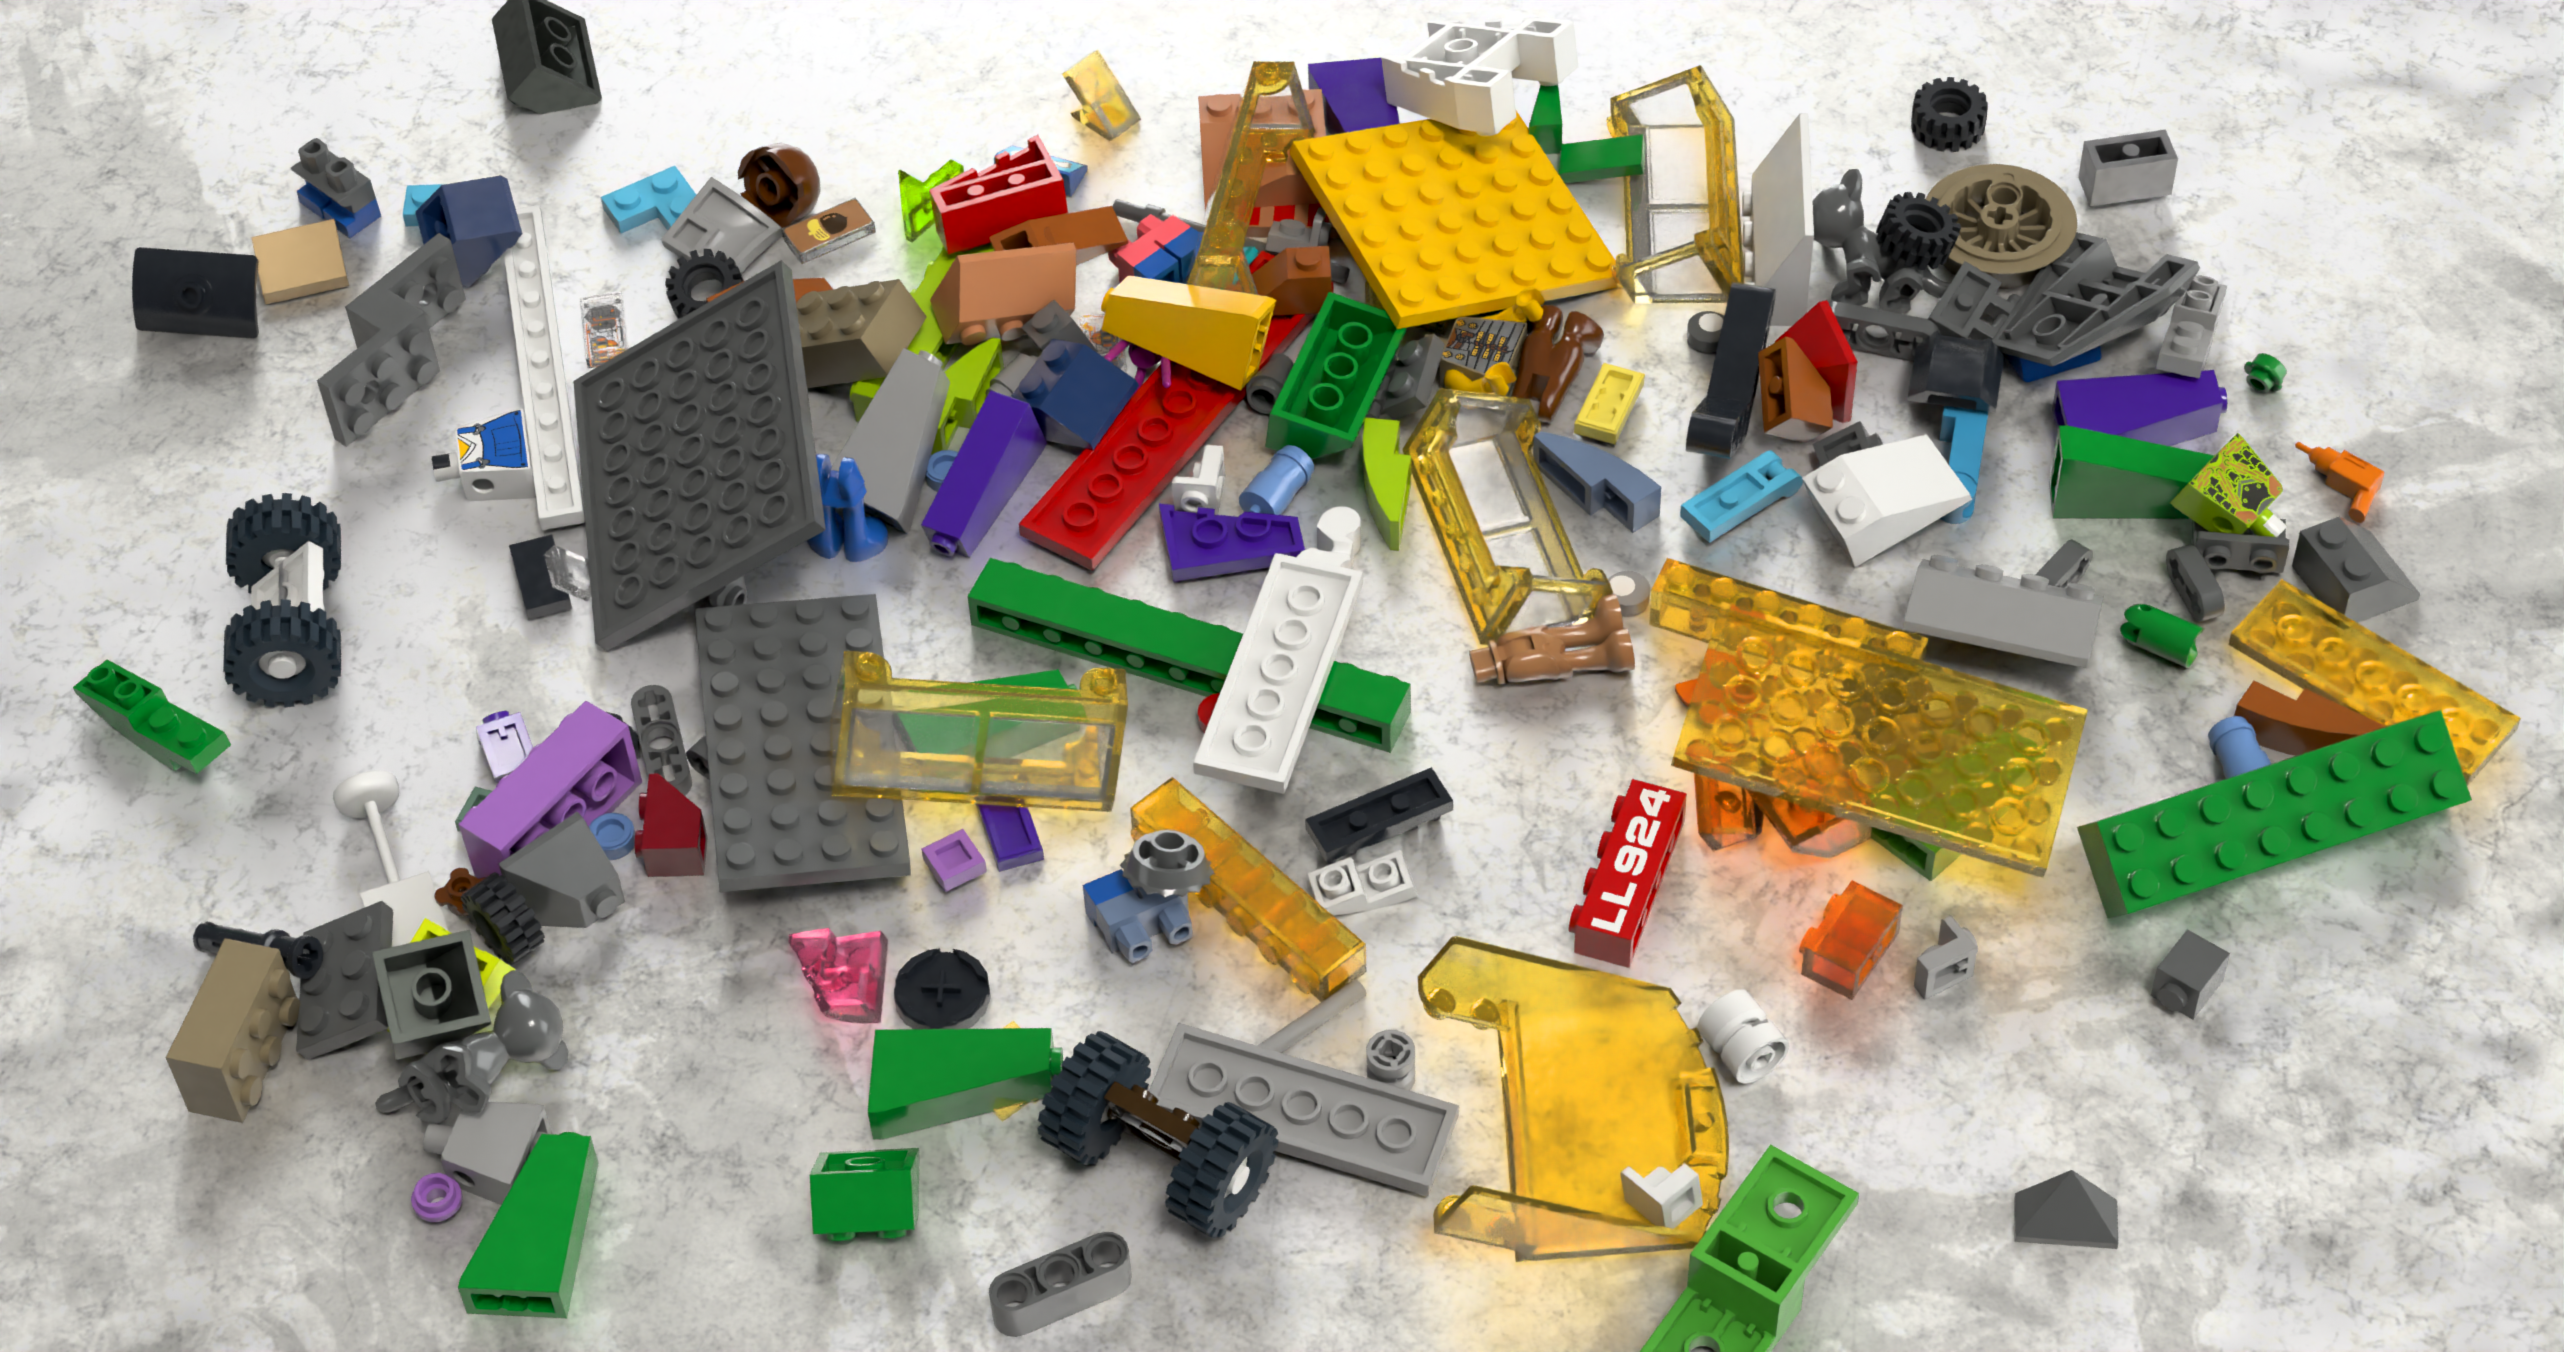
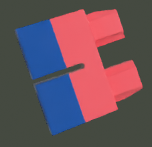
M1150 214L1141 220L1137 226L1138 239L1132 243L1128 240V244L1108 252L1109 260L1118 268L1120 283L1127 276H1135L1185 284L1210 258L1209 238L1176 216L1172 215L1165 221H1162Z

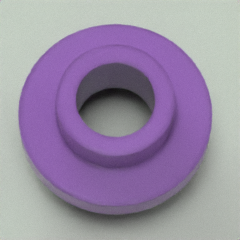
M431 1173L422 1177L415 1185L411 1196V1203L416 1215L429 1222H439L452 1217L459 1210L463 1200L459 1184L451 1177L442 1173ZM438 1197L444 1198L439 1202L431 1203L434 1199Z

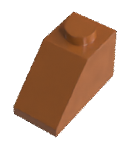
M1329 246L1285 248L1245 279V293L1275 299L1276 303L1272 316L1319 313L1328 293L1332 292Z
M1784 337L1758 352L1764 433L1806 443L1832 429L1833 410L1830 387L1794 339Z

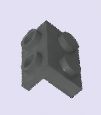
M2280 519L2284 524H2286V519ZM2192 520V544L2199 550L2209 568L2252 570L2259 573H2283L2289 551V539L2286 538V528L2278 537L2257 536L2249 528L2243 534L2209 532Z

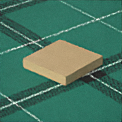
M334 219L251 237L255 256L259 260L258 274L266 305L349 286Z

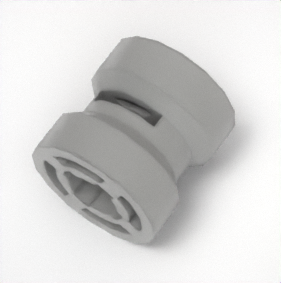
M1384 1030L1376 1033L1370 1038L1366 1046L1367 1078L1410 1091L1415 1083V1045L1412 1039L1398 1030Z

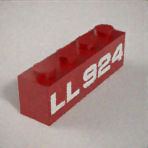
M1632 779L1626 796H1617L1611 816V822L1615 823L1612 832H1603L1599 843L1597 858L1601 859L1597 869L1590 867L1586 875L1583 887V895H1586L1583 906L1576 904L1571 914L1568 931L1575 933L1574 953L1630 968L1685 822L1687 793Z

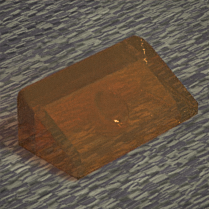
M1701 758L1693 760L1697 826L1700 837L1713 852L1756 838L1750 761L1747 758Z

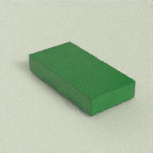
M1640 134L1562 144L1559 175L1564 183H1574L1644 174L1646 149L1644 136Z

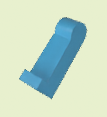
M1944 406L1939 441L1952 442L1949 466L1972 498L1969 502L1940 518L1946 523L1961 524L1969 520L1973 514L1988 419L1987 411Z

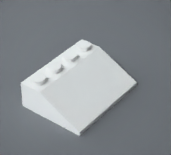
M1799 113L1752 173L1751 191H1743L1742 216H1750V221H1744L1743 247H1751V251H1745L1744 277H1752V282H1746V284L1776 289L1771 326H1792L1807 312L1814 240L1808 113Z

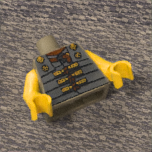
M1531 286L1522 290L1516 298V304L1499 314L1481 318L1460 317L1456 319L1449 338L1438 337L1445 344L1440 359V386L1443 390L1449 391L1464 405H1472L1478 402L1503 411L1514 382L1517 379L1520 352L1527 337L1526 317L1534 322L1540 320L1543 315V309L1540 305L1544 304L1545 298L1536 287Z

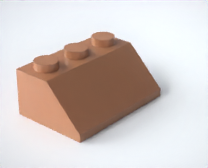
M1074 243L957 255L930 299L945 344L963 343L964 345H974L992 337L1009 341L1017 339L1022 335H1027L1022 326L1053 300L1071 316L1075 310Z

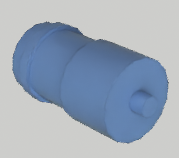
M1287 445L1278 450L1273 455L1269 465L1259 472L1240 494L1239 504L1244 512L1281 515L1292 502L1293 496L1311 479V475L1314 472L1312 459L1307 453L1296 446Z
M2241 716L2229 717L2219 721L2210 729L2208 733L2209 745L2213 754L2218 756L2225 778L2271 764L2266 752L2261 750L2256 740V733L2252 725Z

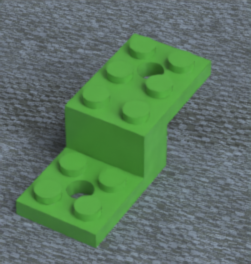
M1770 1144L1691 1252L1686 1289L1640 1352H1690L1699 1346L1710 1347L1715 1352H1772L1801 1311L1806 1276L1858 1205L1859 1193ZM1791 1203L1796 1205L1802 1213L1795 1218L1788 1219L1779 1216L1774 1211V1208L1779 1204Z

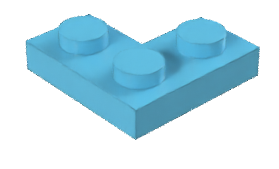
M672 166L602 196L601 202L603 210L620 233H624L656 218H659L665 228L669 230L697 194L677 167Z

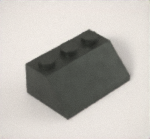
M507 0L492 18L507 99L518 107H526L539 114L597 104L602 99L585 18L548 0Z

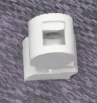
M1342 506L1326 511L1321 515L1317 524V549L1314 547L1306 549L1297 558L1353 569V556L1357 554L1361 547V519L1359 514L1349 507Z

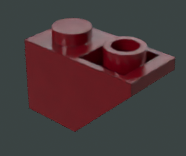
M649 774L647 792L640 793L639 817L641 821H644L643 830H636L635 832L636 858H643L648 877L704 876L708 837L701 809L660 774Z

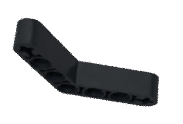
M1732 282L1707 396L1691 414L1686 438V452L1731 459L1746 439L1760 376L1758 352L1766 348L1774 311L1776 289Z

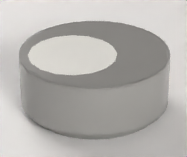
M1633 571L1618 572L1607 580L1605 596L1616 594L1621 614L1624 616L1636 615L1643 612L1649 605L1650 584L1639 573Z

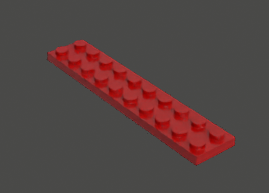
M1261 251L1227 291L1245 293V279L1275 256ZM1331 281L1332 293H1334L1333 282ZM1317 313L1272 316L1258 371L1270 360L1272 355L1282 354ZM1170 360L1171 386L1166 389L1162 385L1160 364L1129 399L1095 449L1086 448L1020 521V536L1093 571L1172 481L1173 477L1179 473L1247 394L1246 385L1240 391Z

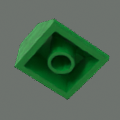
M919 1148L820 1152L809 1175L813 1234H826V1239L843 1241L855 1238L857 1236L856 1232H876L879 1238H898L907 1235V1230H914L919 1213Z

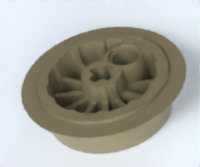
M1982 164L1960 169L1941 179L1926 197L1928 201L1932 197L1939 199L1937 205L1940 207L1944 204L1949 206L1951 209L1948 214H1956L1958 217L1957 223L1961 225L1957 241L1946 263L1943 264L1946 269L1956 275L1964 261L1980 269L1979 271L1985 272L2001 281L2002 284L1999 289L2015 288L2031 283L2041 268L2053 263L2068 250L2077 231V214L2067 194L2045 176L2018 166Z

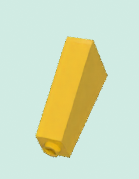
M1127 276L1116 288L1111 287L1103 298L1101 311L1105 312L1101 330L1241 391L1258 372L1276 300L1267 296Z

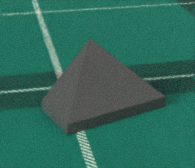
M2067 1171L2015 1193L2014 1242L2117 1249V1200L2075 1171Z

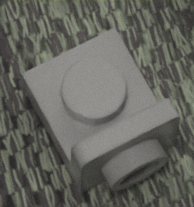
M1318 207L1312 229L1306 228L1304 223L1297 220L1284 219L1281 222L1273 221L1268 233L1265 250L1280 253L1285 248L1328 246L1332 223L1325 222L1326 213L1321 207Z
M1951 915L1941 919L1938 945L1931 946L1921 956L1917 957L1914 987L1924 1000L1972 977L1974 974L1976 953L1978 952L1977 942L1973 934L1967 928H1961Z

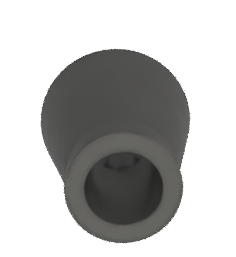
M1280 353L1272 355L1270 360L1247 383V400L1256 411L1270 414L1294 365L1288 356Z

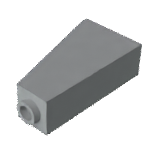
M903 348L833 463L831 470L839 471L844 457L853 458L860 469L867 490L864 496V512L880 518L884 523L907 534L914 519L950 381L941 368L943 363L938 358L923 350H920L917 355Z

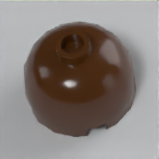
M781 142L753 149L741 160L738 169V180L744 178L746 190L740 193L741 196L761 210L781 228L799 222L814 209L820 195V178L813 161L803 150Z

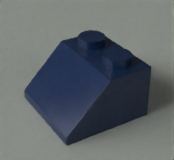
M1052 339L1011 397L1030 404L1046 441L1094 450L1137 390L1139 384L1136 379L1087 345Z

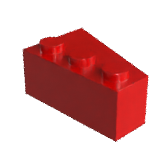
M1038 134L1027 139L1028 147L1011 156L1007 151L996 155V163L978 173L976 169L971 168L929 190L936 232L948 254L968 251L976 246L990 243V236L1027 220L1068 213L1063 178Z

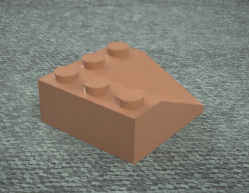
M1322 89L1198 96L1205 217L1235 215L1236 208L1319 204L1318 199L1292 159L1290 150L1293 141L1326 136Z

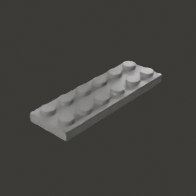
M1182 1023L1177 1024L1149 1089V1092L1159 1100L1157 1105L1169 1112H1172L1175 1107L1186 1111L1199 1121L1200 1125L1198 1128L1202 1127V1119L1207 1114L1213 1115L1215 1107L1218 1105L1224 1106L1225 1102H1230L1268 1122L1277 1129L1278 1135L1276 1139L1279 1142L1278 1147L1274 1151L1424 1196H1429L1459 1116V1105Z

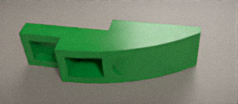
M108 659L101 665L93 668L85 678L73 687L75 693L109 725L150 756L174 771L183 766L198 774L231 746L224 731L170 703L160 687Z

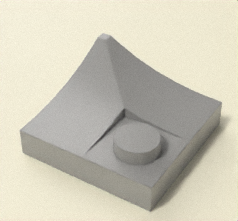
M710 177L661 238V241L666 249L679 257L683 256L686 261L692 259L689 252L697 250L699 257L704 255V248L711 249L714 257L718 250L722 251L727 259L731 257L735 261L740 273H742L764 250L779 240L784 232L776 222L749 201L718 180Z

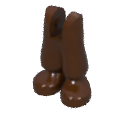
M1543 305L1541 306L1543 315L1540 320L1533 322L1526 317L1525 323H1527L1528 336L1521 348L1517 379L1511 394L1508 411L1510 414L1523 417L1530 400L1540 402L1538 421L1551 423L1569 388L1582 368L1584 354L1594 353L1601 347L1604 333L1594 320L1583 313L1571 311L1566 319L1561 340L1553 345L1563 327V314L1556 306Z

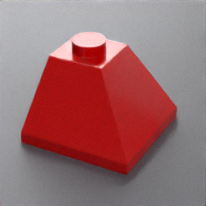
M1825 300L1818 302L1775 342L1784 337L1794 339L1830 387L1833 410L1832 419L1845 423L1850 422L1852 417L1858 361L1828 301Z

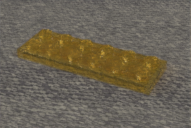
M2283 579L2230 635L2228 645L2300 688H2306L2384 726L2441 710L2467 786L2517 731L2521 720L2517 715Z

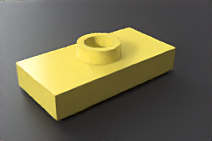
M1603 363L1574 423V433L1616 445L1644 386L1645 374Z

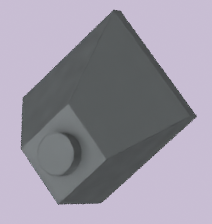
M578 812L499 863L502 876L506 878L508 884L512 883L516 887L518 895L522 894L526 900L525 904L528 908H532L535 913L534 918L540 922L541 926L587 928L600 918L611 915L618 906L625 902L618 873L584 818Z

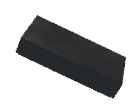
M553 535L509 545L528 620L572 609Z

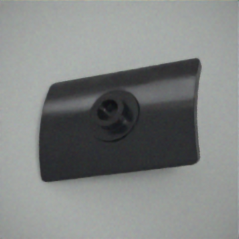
M142 247L135 249L132 273V303L136 328L141 331L257 338L259 327L256 286L259 260L254 255Z

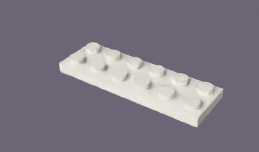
M1275 553L1193 761L1194 774L1277 793H1285L1362 588L1363 571Z

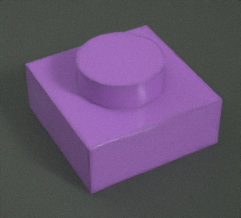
M964 829L921 848L924 862L945 892L987 872L984 858Z

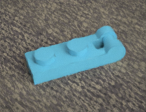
M1772 450L1766 451L1681 504L1680 517L1710 543L1781 497L1793 496L1803 484L1802 476L1794 469H1786L1782 466V459Z

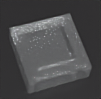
M554 545L544 556L552 587L588 601L591 598L588 559Z

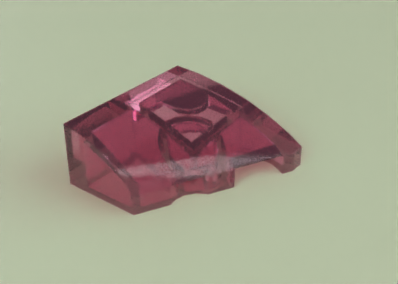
M830 928L789 934L788 942L796 952L802 965L801 970L814 990V998L820 1011L826 1017L849 1023H881L888 939L882 931L838 938Z

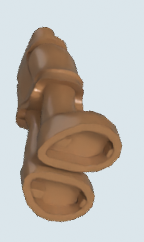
M1616 594L1606 595L1598 599L1595 615L1589 621L1561 627L1531 626L1502 635L1497 640V645L1495 640L1492 639L1488 640V647L1469 651L1476 682L1496 679L1498 684H1507L1508 681L1526 682L1542 679L1557 680L1559 678L1567 680L1572 677L1573 671L1608 670L1619 673L1635 670L1632 642L1627 628H1623L1621 608ZM1592 646L1584 649L1565 651V649L1567 648Z

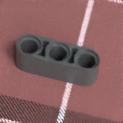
M1101 1232L1001 1273L994 1278L989 1288V1298L995 1327L1006 1336L1018 1337L1026 1335L1120 1295L1129 1287L1132 1278L1127 1242L1122 1236L1114 1232ZM1106 1262L1116 1263L1115 1265L1110 1267L1099 1266L1102 1263ZM1061 1281L1069 1282V1284L1062 1287L1052 1286ZM1013 1301L1023 1302L1020 1305L1014 1307L1005 1306L1009 1302Z

